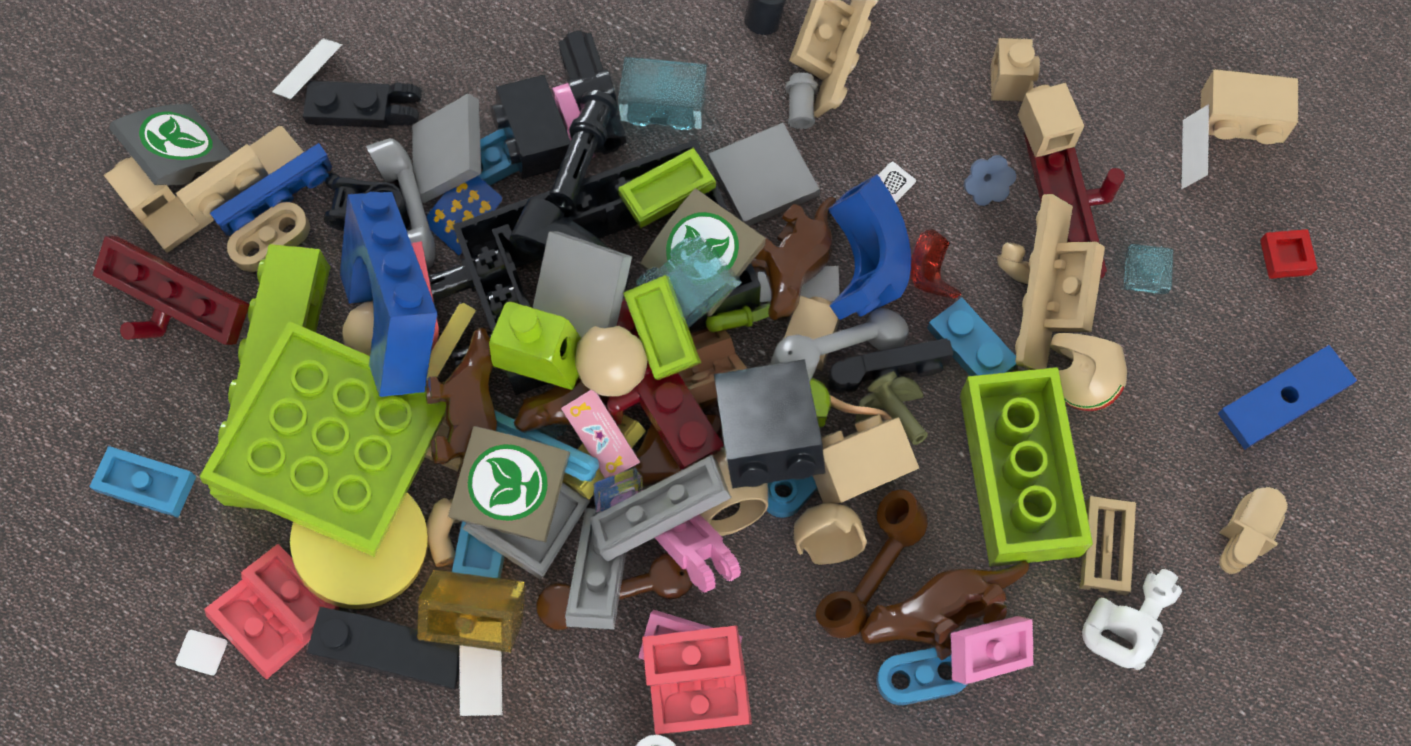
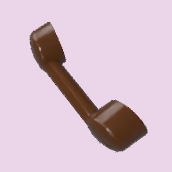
M898 489L892 491L880 502L877 510V522L888 539L853 593L849 591L834 592L827 595L817 606L815 614L817 622L832 637L848 638L857 635L861 631L869 616L866 606L904 547L918 543L926 533L928 525L927 514L915 496L908 490Z
M664 552L652 562L648 573L622 580L619 600L654 591L660 597L666 599H677L687 594L692 588L693 583L687 569L683 570L668 552ZM564 582L553 583L539 594L536 602L537 615L540 621L548 628L554 630L569 628L566 626L565 615L571 588L570 584Z

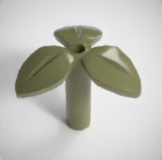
M895 371L886 373L867 388L874 393L862 398L858 406L885 409L892 419L899 417L907 438L913 445H918L926 439L928 433L902 402L920 399L924 397V394L914 380L903 376L896 378L897 374ZM856 414V423L873 415Z

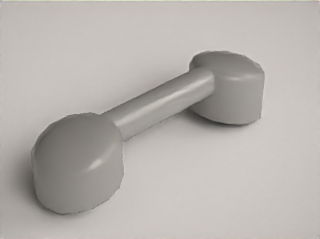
M392 138L367 145L366 148L385 182L390 183L398 180L412 227L411 230L407 231L411 243L422 241L427 269H430L435 261L436 247L409 155L402 145Z
M878 308L870 313L864 324L813 340L810 337L799 334L787 336L776 346L770 365L805 359L810 381L821 355L868 341L880 351L903 347L909 335V328L905 319L897 312L888 308Z

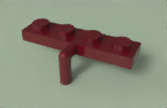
M1024 132L1040 202H1042L1044 194H1053L1073 206L1067 242H1097L1100 244L1090 206L1112 202L1125 179L1124 172L1119 168H1112L1107 173L1100 188L1086 190L1075 147L1035 158ZM1104 258L1102 262L1100 279H1102L1107 272Z
M117 236L104 237L93 276L154 307L150 321L125 322L121 325L120 333L124 339L160 338L166 333L170 318L173 317L224 345L237 344L250 306L249 303Z
M624 298L617 326L627 329L640 340L626 299ZM647 362L645 377L633 390L625 395L611 396L607 401L606 408L617 426L622 423L624 410L639 402L680 470L710 455H715L722 451L724 444L678 372L657 380L653 376L649 362Z

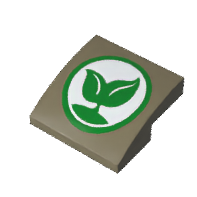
M695 188L656 237L640 262V266L655 278L664 275L670 277L674 291L711 317L738 285V277L764 248L766 238Z
M473 426L448 517L546 543L570 452L525 438Z

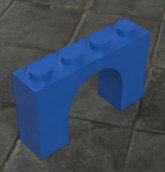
M369 192L348 194L340 277L349 303L373 301L374 326L369 366L379 397L425 392L437 311L393 193Z

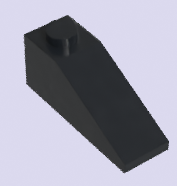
M319 607L306 654L321 663L456 690L460 674L459 640L364 615Z

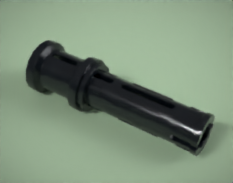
M598 90L585 92L580 100L581 112L569 127L571 142L552 189L547 196V200L560 210H571L575 206V200L587 174L595 149L600 148L606 142V127L609 120L613 119L617 114L618 105L615 99L605 92Z

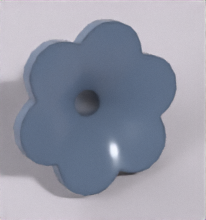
M1001 155L992 156L988 160L978 159L971 165V174L964 181V189L973 196L975 203L980 206H985L992 200L1001 202L1008 197L1009 186L1015 182L1017 175L1008 166L1007 160Z

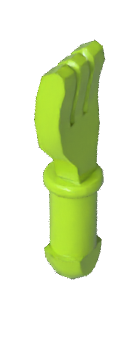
M770 303L758 306L752 311L748 306H744L742 309L707 317L706 327L710 332L741 326L751 327L753 322L769 317L768 309Z

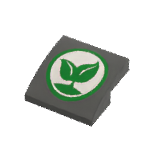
M191 104L164 105L137 111L112 121L109 126L112 133L154 185L190 184L196 172H207L232 155Z

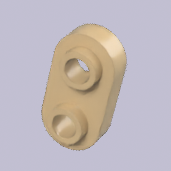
M291 202L279 203L235 231L227 243L228 254L240 269L248 272L258 271L260 261L266 259L269 244L298 246L307 238L310 231V222L302 208L297 204ZM295 225L294 229L290 232H283L286 226ZM259 248L257 254L251 257L248 256L252 249Z

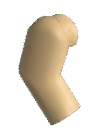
M1005 243L1002 247V254L997 256L998 266L1014 280L1028 284L1030 266L1029 262L1023 261L1025 248L1019 244Z
M443 498L436 502L426 523L427 543L436 567L449 565L454 562L455 550L449 532L453 523H459L460 521L448 517L453 498L450 500Z

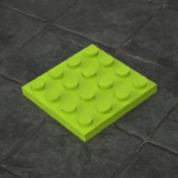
M288 321L203 469L200 479L202 483L375 557L431 445L430 441L434 440L445 418L446 402L427 404L425 392L379 397L369 366L370 356Z

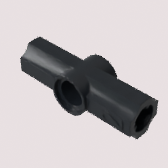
M581 30L568 33L558 43L564 68L569 77L567 82L579 111L581 112L582 109L580 100L583 94L589 90L605 92L615 99L617 103L608 69H603L592 33H584ZM618 111L616 116L609 120L606 127V142L600 148L595 149V152L602 153L603 155L609 154L626 144L625 130Z

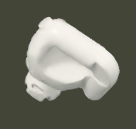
M1161 569L1157 575L1149 573L1143 585L1145 601L1139 611L1128 606H1117L1108 599L1100 597L1094 604L1082 629V637L1086 646L1094 653L1121 667L1135 668L1136 670L1142 669L1146 665L1145 662L1152 656L1163 634V627L1157 621L1162 609L1175 603L1182 593L1180 586L1176 585L1177 575L1166 569ZM1110 630L1114 634L1126 639L1133 645V649L1129 650L1102 636V631Z

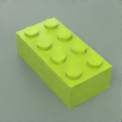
M1058 367L968 376L960 393L989 567L1018 564L1022 561L1030 563L1081 557L1093 545Z

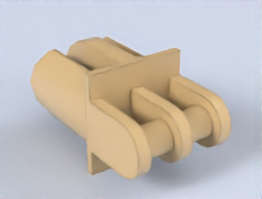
M1270 487L1259 488L1243 497L1229 524L1220 531V534L1229 538L1219 560L1222 570L1226 573L1235 574L1241 571V569L1253 563L1258 555L1262 556L1277 546L1278 542L1274 540L1284 522L1288 506L1285 496L1278 489Z

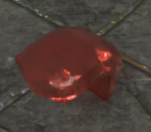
M934 229L921 232L920 237L917 239L911 256L910 279L913 281L915 288L923 292L955 299L961 296V292L945 283L940 275L943 259L950 243Z

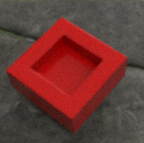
M1308 229L1267 232L1260 239L1269 279L1310 276L1318 269Z

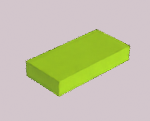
M692 148L620 186L618 191L639 227L642 228L678 209L695 188L703 194L715 189L716 180L696 150Z
M664 275L623 292L655 379H663L701 363L670 277Z

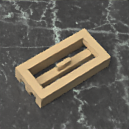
M1090 496L1086 500V511L1093 545L1082 555L1080 589L1090 590L1094 588L1099 589V592L1108 593L1109 591H1114L1119 595H1127L1131 592L1136 503ZM1104 509L1099 578L1094 577L1098 510ZM1115 511L1122 512L1118 581L1111 580Z

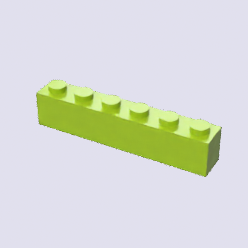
M269 244L266 259L260 261L257 272L259 288L256 298L250 301L248 309L250 326L247 338H243L239 345L238 359L240 368L237 379L232 380L229 387L228 400L231 406L227 421H223L220 426L218 443L288 321L311 331H317L330 272V265L320 249ZM208 485L210 494L225 506L265 510Z

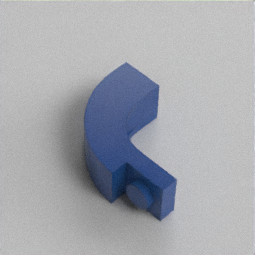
M876 174L846 191L828 209L851 245L855 264L854 275L850 284L830 305L839 320L855 312L861 317L900 298L910 278L911 248L907 229L896 202L883 181Z

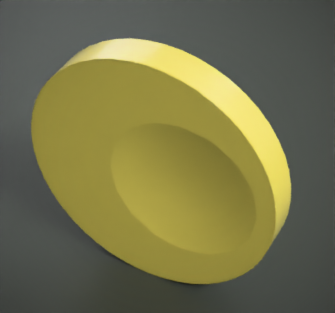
M408 492L375 557L293 522L290 534V550L293 564L304 585L325 602L349 609L376 607L398 597L418 576L426 557L427 526L421 509Z

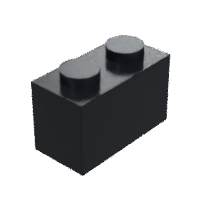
M545 75L496 86V104L491 105L490 108L496 129H504L507 137L503 143L509 164H517L522 179L560 169L571 141Z

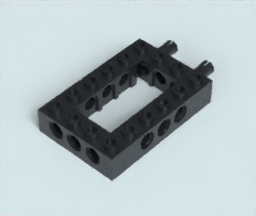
M697 139L584 178L575 200V206L571 210H561L564 217L580 225L598 239L638 225L621 199L618 188L692 148L696 150L710 171ZM716 184L715 189L704 195L728 211ZM550 191L533 197L547 200ZM529 198L453 224L464 259H461L462 264L429 275L434 302L468 289H472L473 292L477 291L492 333L506 302L530 307L516 268L540 259L522 252L509 239ZM751 263L738 277V285L711 316L742 309L744 306H748L750 309L760 306L761 284ZM675 292L689 331L706 326L705 322L709 316ZM469 346L452 351L457 367L464 359ZM560 350V356L562 357L565 352ZM506 370L515 395L549 384Z

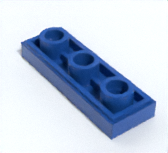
M318 143L216 208L210 214L225 235L230 236L271 207L282 202H292L294 198L292 195L307 186L311 189L323 183L329 176L328 172L333 168L329 157Z
M1328 345L1222 408L1217 414L1243 449L1246 450L1347 389L1357 379L1331 346ZM1281 395L1285 396L1289 400V403L1283 400Z

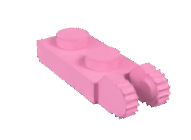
M700 514L654 537L683 570L687 569L692 583L698 586L699 590L704 593L714 589L716 585L712 569L704 561L710 557L715 569L727 581L734 580L740 576L741 568L737 558L723 543V538Z

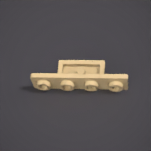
M811 0L789 61L823 80L814 103V117L818 118L832 108L837 109L843 102L847 93V87L844 86L847 76L853 71L858 62L859 54L856 51L859 42L865 37L870 28L871 21L868 17L878 0H852L850 5L842 0Z
M278 126L252 145L246 144L175 193L177 195L176 198L147 216L143 223L166 253H168L214 221L210 212L301 155L304 151L282 126Z
M1044 194L1042 196L1041 208L1037 213V232L1034 250L1029 259L1030 275L1027 293L1024 295L1022 302L1023 317L1020 335L1015 344L1016 364L1029 370L1047 368L1052 332H1092L1105 247L1097 242H1067L1073 206L1053 194Z

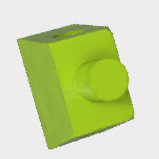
M506 302L489 342L492 364L497 368L574 390L579 377L575 366L577 343L581 337L570 321L564 317L529 306ZM560 350L565 352L562 357L560 356Z

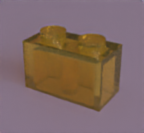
M433 570L418 599L417 639L511 652L523 623L525 582Z

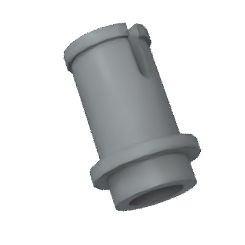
M795 73L790 76L789 81L785 85V90L789 94L788 124L793 128L806 129L815 124L814 94L818 91V84L809 73Z

